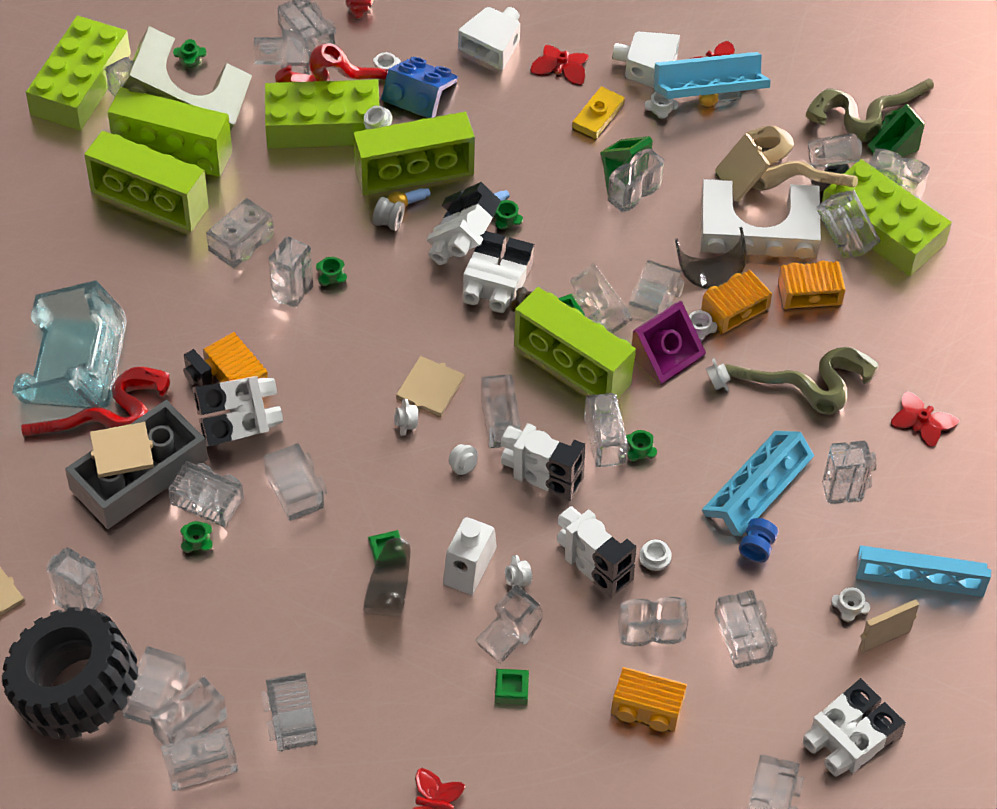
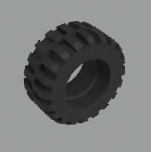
M69 607L64 612L62 610L50 612L51 616L45 619L40 617L34 621L35 625L29 630L25 628L19 634L20 639L18 642H13L9 648L10 657H5L4 672L2 673L4 693L13 707L30 728L42 736H51L53 739H65L66 735L71 739L82 737V733L88 732L91 734L99 730L98 726L104 722L110 723L115 718L114 714L118 710L122 711L127 705L128 701L126 698L132 696L136 686L134 681L138 678L136 654L115 622L106 614L97 612L96 609L84 607L81 610L80 607ZM89 659L83 670L73 679L61 685L52 686L57 676L68 666L78 661Z

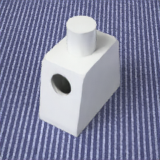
M486 7L458 30V49L503 70L520 40V22L518 21L520 15L518 11L513 7H507L502 13L491 7Z
M638 31L634 34L631 46L615 43L612 59L626 62L625 77L627 79L654 88V65L657 62L675 61L677 59L680 35Z
M468 517L462 520L446 553L443 585L473 596L497 548L495 528ZM462 562L467 565L468 570H462Z

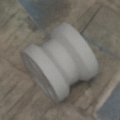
M380 197L374 210L373 224L377 226L384 224L390 230L397 231L404 217L405 204L402 202L391 203L388 198Z

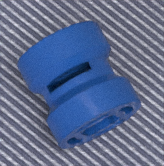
M763 518L751 519L746 528L747 536L743 537L740 542L739 552L748 560L759 563L766 562L772 550L770 545L775 543L777 539L778 528L769 520Z

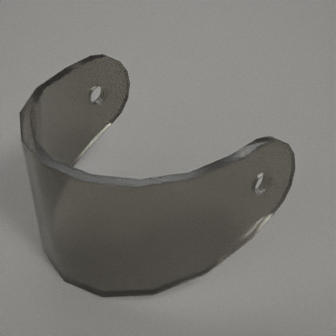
M739 227L740 238L737 245L724 255L714 258L700 259L688 256L682 252L679 247L678 238H676L677 255L683 275L692 284L709 289L712 286L719 287V285L727 283L736 273L742 274L747 257L743 228Z
M393 538L384 545L366 590L363 606L365 614L402 618L411 557V546L406 540Z

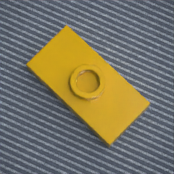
M601 86L573 120L572 128L597 139L623 107L625 97Z

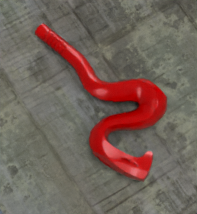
M327 43L317 46L310 54L308 64L313 75L293 72L292 66L288 65L277 71L275 81L276 83L329 81L330 75L326 67L335 68L341 75L349 79L386 80L388 69L354 66L349 62L341 48Z
M133 367L117 377L112 386L113 398L129 413V417L124 418L107 409L92 407L63 419L22 424V435L25 437L40 433L65 431L88 422L101 423L106 428L130 425L149 412V410L141 401L127 394V392L153 389L158 390L160 397H164L170 386V375L158 369Z

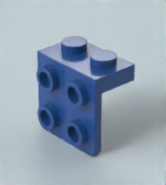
M411 57L388 69L381 100L421 116L433 118L437 112L442 90L457 83L458 76L452 74L449 68L443 66L434 67L426 64L427 61L422 58Z

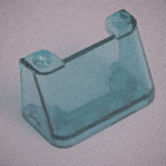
M97 280L37 294L33 309L31 310V318L33 323L43 332L34 375L32 376L29 373L19 374L15 379L12 393L24 404L83 409L107 407L111 401L112 386L115 382L127 321L124 310Z

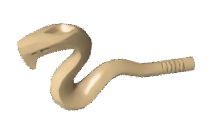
M765 126L746 133L751 136L757 146L772 148L762 152L770 166L788 156L794 145L791 135L775 126ZM789 161L768 168L752 188L769 190L796 175H804L817 182L855 188L858 183V177L817 170L801 161Z

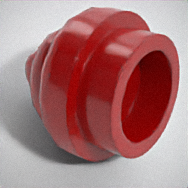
M346 0V6L356 19L361 18L373 5V0Z

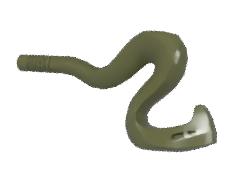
M928 78L899 94L876 98L869 104L866 120L858 118L857 105L849 94L838 89L827 88L812 101L806 111V117L810 121L825 125L827 120L825 113L834 107H842L845 109L844 126L846 132L856 141L867 143L881 130V111L883 109L901 105L934 88V82Z
M835 348L827 352L819 362L820 374L829 388V391H823L810 377L799 371L766 372L729 364L725 365L730 377L765 384H793L800 389L812 408L819 413L832 415L843 409L848 398L846 384L833 368L857 373L863 377V384H867L874 378L879 366L875 360L854 348Z

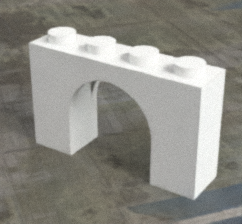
M703 179L700 252L817 258L821 241L819 186L790 184L787 200V218L776 226L761 228L743 222L734 212L732 181Z

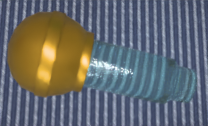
M741 92L700 95L699 101L703 106L711 107L718 102L741 99Z

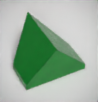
M905 104L902 108L886 113L880 132L871 140L868 147L883 164H890L919 150L925 123L908 104Z
M651 136L620 139L600 152L603 161L607 195L650 168L653 145Z

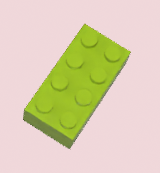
M77 15L26 91L30 115L81 131L131 54L127 30Z
M378 80L265 83L267 149L354 146L353 132L366 129L364 125L366 111L373 106H379Z
M120 87L107 111L111 134H117L131 142L143 144L149 149L162 154H169L185 163L197 165L205 170L206 175L210 174L221 177L232 154L229 114L146 93L128 91L129 89Z
M467 112L451 113L444 116L353 132L355 172L363 196L474 175L475 136Z
M103 130L84 154L92 193L191 232L209 208L205 170L197 165L185 163L169 154H162L149 149L143 144L131 142L120 135H113Z
M862 159L844 173L858 177V183L855 188L831 184L824 190L820 213L909 276L914 274L947 243L952 225L949 219Z
M537 287L515 309L514 346L608 407H611L631 386L636 348L632 347L627 340L618 338L607 331L603 325L588 319L578 309L571 308L560 301L556 295L546 292L540 287Z

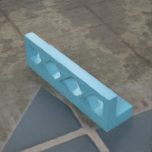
M758 52L657 62L654 65V90L666 99L770 88L771 79L761 74L762 55Z
M774 431L703 507L704 515L712 518H723L732 535L742 536L746 531L749 521L753 518H758L814 457L802 433L797 431Z
M862 545L859 546L856 579L984 597L991 578V569H987V563Z

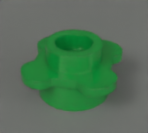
M193 39L186 40L181 47H176L173 50L174 57H179L180 63L186 67L197 66L200 64L202 57H205L207 54L206 49L199 47Z
M510 200L500 202L494 214L496 227L505 229L512 225H521L523 223V216L519 215L518 205Z
M326 257L318 262L316 270L320 274L318 278L319 284L327 286L337 282L340 284L346 282L347 274L343 271L345 267L344 261L337 257Z
M637 430L626 435L623 443L628 447L627 457L632 461H637L639 458L644 457L650 459L656 457L657 449L653 446L654 436L645 430Z
M193 521L181 528L180 532L183 536L181 549L184 552L190 553L193 550L206 552L213 547V542L210 540L212 527L208 523Z

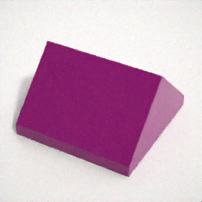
M682 301L676 302L633 330L631 345L636 348L634 360L659 384H662L706 354Z

